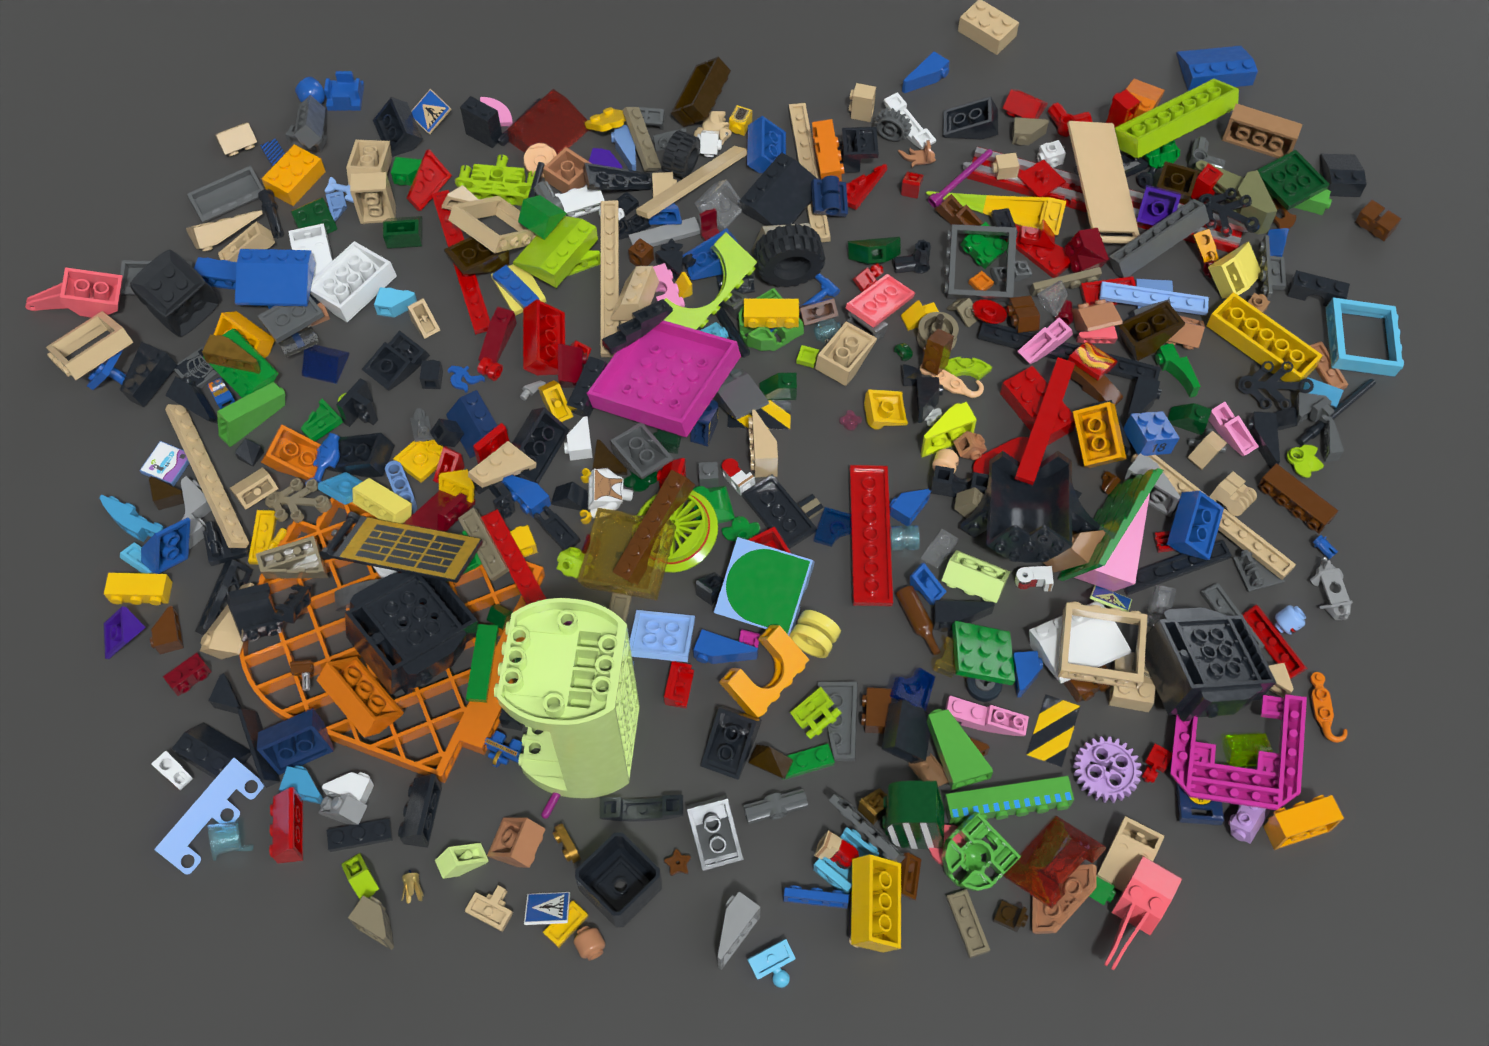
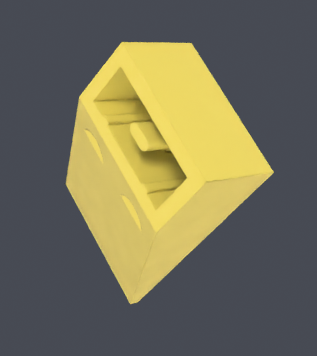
M1249 242L1241 245L1208 267L1222 299L1228 298L1233 292L1237 295L1242 294L1252 286L1261 273L1260 266Z

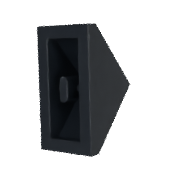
M656 251V263L658 265L665 263L667 269L671 270L673 278L677 281L683 272V251Z
M573 481L557 486L551 505L588 511V491Z
M714 572L698 579L695 583L696 595L712 606L719 598L724 578Z
M224 673L220 674L208 701L214 708L238 714V710L242 709L229 679Z

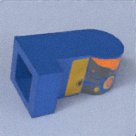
M221 377L207 384L220 409L224 408L222 404L230 400L231 404L235 402Z

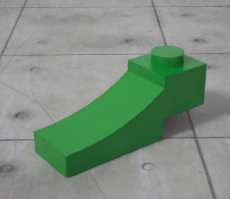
M1173 343L1161 346L1155 355V361L1160 365L1161 370H1166L1173 375L1184 387L1189 398L1197 396L1201 386L1187 356L1180 358Z

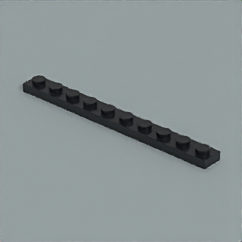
M983 321L978 339L1019 350L1036 334L1029 332L1018 333L1014 328ZM1063 342L1045 357L1056 360L1059 357L1068 360L1069 356L1080 346ZM1106 353L1118 361L1108 372L1109 374L1137 381L1138 376L1154 380L1159 378L1161 367Z

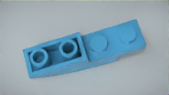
M101 495L99 497L103 506L118 526L142 542L148 536L152 537L155 533L165 529L159 523L154 522L152 524L144 517L139 516L136 508L130 503L123 504L113 496L106 497Z

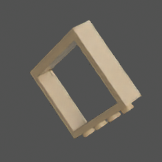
M500 196L453 204L448 219L494 253L528 246L536 237V234L518 223L520 210ZM496 215L518 232L499 235L480 222L478 218Z
M101 311L46 348L49 351L47 355L52 362L68 377L71 375L77 380L132 344L133 341L122 326ZM108 330L110 332L109 335L69 361L65 358Z
M1079 602L1066 603L1062 616L1057 677L1139 689L1144 681L1147 614H1141L1139 611H1121L1119 608H1101L1099 605H1081ZM1072 615L1139 625L1136 674L1068 663Z

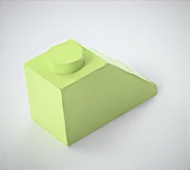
M481 843L448 847L435 859L443 879L461 876L489 861Z

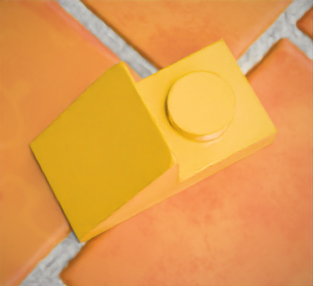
M918 300L901 315V319L909 331L918 328L920 320L925 315L939 311L934 302L922 306Z

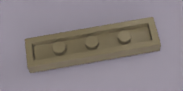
M625 107L622 111L644 171H658L661 169V165L640 108Z
M1098 267L1035 282L1032 284L1029 292L1031 297L1036 295L1041 297L1052 291L1057 293L1069 287L1074 289L1079 287L1081 283L1098 281L1102 271Z
M473 507L460 516L458 519L467 535L481 538L483 541L477 551V555L490 580L495 581L509 572L508 566L477 509Z

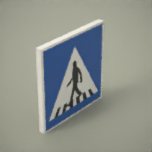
M570 892L527 894L524 925L568 923Z

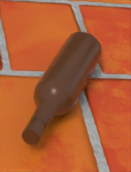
M913 586L902 588L896 593V597L913 630L918 636L925 639L933 655H938L941 651L933 637V623Z

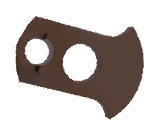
M1273 198L1272 201L1277 211L1283 214V218H1278L1275 215L1273 221L1278 229H1290L1296 221V215L1290 214L1276 198Z

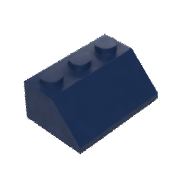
M477 390L460 397L446 414L447 419L456 421L464 432L460 442L469 458L476 456L473 445L497 427L495 420Z
M313 708L258 732L257 750L278 775L285 773L287 766L293 768L301 766L334 751L324 721Z

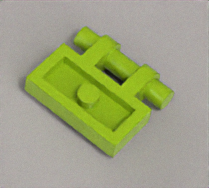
M822 687L818 688L790 712L802 729H805L808 725L811 727L806 732L810 739L815 735L819 736L826 726L836 722V718L842 714L837 707L830 712L829 708L835 703ZM821 714L826 716L818 723L814 721Z

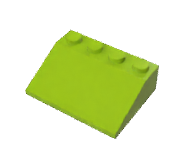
M564 216L545 240L536 235L513 261V264L557 288L598 240L597 228L583 219Z

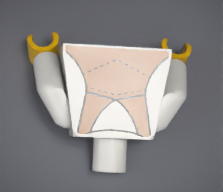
M587 468L582 470L583 476L580 478L583 483H588V509L591 510L590 512L587 510L580 512L581 517L587 516L581 519L583 524L590 523L591 517L597 518L615 511L622 504L623 500H632L633 490L623 489V478L617 476L608 468L594 469L591 472Z

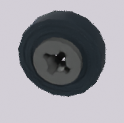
M970 677L966 681L967 691L971 697L981 702H989L996 699L1001 693L1003 686L1001 683Z

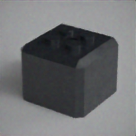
M614 832L575 870V879L579 891L615 927H624L662 890L660 869L623 832ZM623 881L627 884L626 889L621 892L615 890L616 883Z

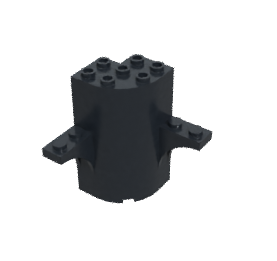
M1002 451L990 459L989 481L985 494L973 513L961 523V529L974 538L987 530L988 547L1012 562L1024 563L1047 562L1071 548L1072 530L1078 534L1098 531L1100 528V524L1086 512L1077 498L1072 483V460L1059 451L1041 462L1033 485L1015 479L1020 462L1006 452Z

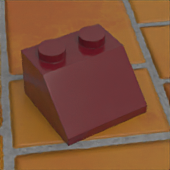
M558 344V381L562 388H575L584 369V364L587 362V353H584L580 347Z

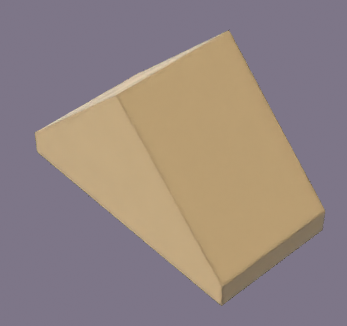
M462 185L447 194L442 208L452 210L453 204L478 199Z
M424 298L407 306L411 321L424 339L440 331Z
M1212 431L1188 456V459L1202 470L1227 442Z
M1285 663L1269 665L1277 682L1270 690L1283 698L1285 694L1290 695L1294 688Z

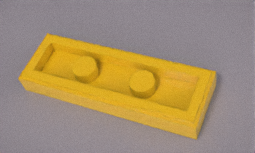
M257 510L248 558L249 564L258 565L256 553L266 551L269 548V542L274 538L277 520L275 511Z

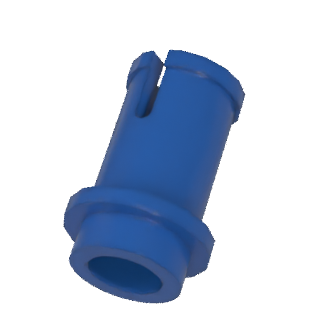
M1320 535L1313 541L1314 547H1317L1329 560L1338 553V550L1326 540V536Z

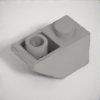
M327 794L321 802L319 814L348 825H359L367 805L348 794Z

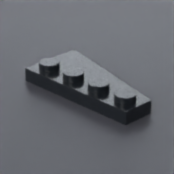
M585 162L583 165L588 190L651 189L653 184L650 173Z

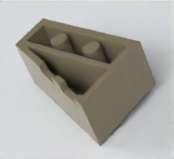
M314 536L256 553L260 572L266 579L328 578L323 558L320 555L319 544Z

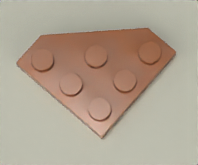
M1094 864L1033 869L1032 932L1034 934L1056 933L1096 889V866Z

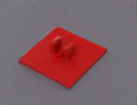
M1044 159L1017 176L1037 197H1043L1066 183Z

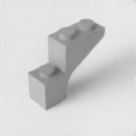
M185 476L181 480L185 504V514L182 520L187 517L191 519L189 549H191L204 538L203 531L206 524L202 518L212 510L204 493L200 490V485L195 480L191 481Z

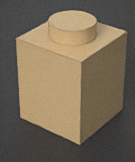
M1016 153L995 155L994 163L991 165L992 172L995 173L997 180L1016 178L1018 176L1020 166Z

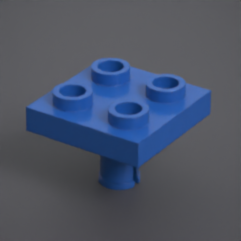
M123 350L98 365L96 370H92L88 376L90 381L87 387L94 390L108 376L122 385L126 374L115 368L114 365Z

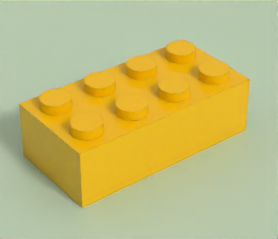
M871 854L852 859L851 945L882 953L901 949V863Z

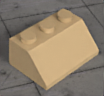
M636 266L626 279L612 313V321L633 319V312L651 305L659 284V279L653 266Z

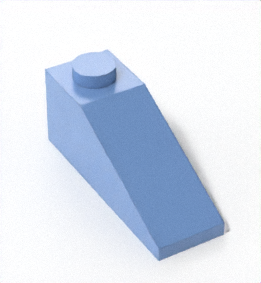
M628 125L614 128V132H611L612 143H615L616 151L628 169L636 171V147Z

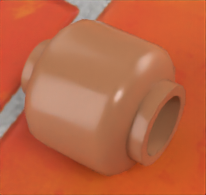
M585 926L577 931L578 935L574 938V945L581 958L590 961L604 953L603 949L606 944L597 928Z

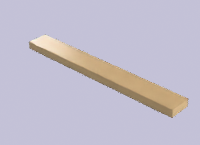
M733 146L637 208V215L648 219L745 157L747 150Z

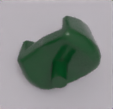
M906 343L897 344L894 348V352L902 358V361H908L913 356L912 349Z

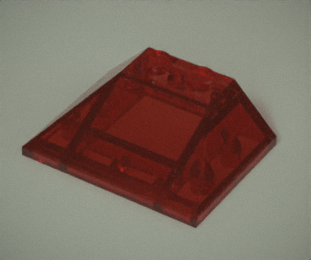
M1056 816L1020 854V859L1003 876L1052 909L1065 895L1062 884L1085 859L1093 864L1106 850V846Z

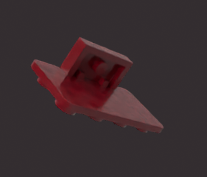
M439 490L403 524L446 532L459 520L460 516L475 505V499L471 503L466 501L467 495L459 493L457 496H453Z

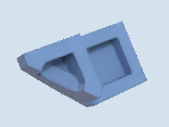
M343 190L326 194L329 211L334 222L347 209Z

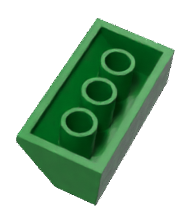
M231 329L222 335L254 357L261 370L260 374L210 364L242 398L275 381L278 372L236 329Z

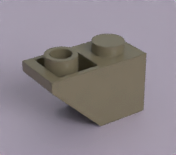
M975 487L959 492L956 495L954 509L967 519L979 505L984 494Z

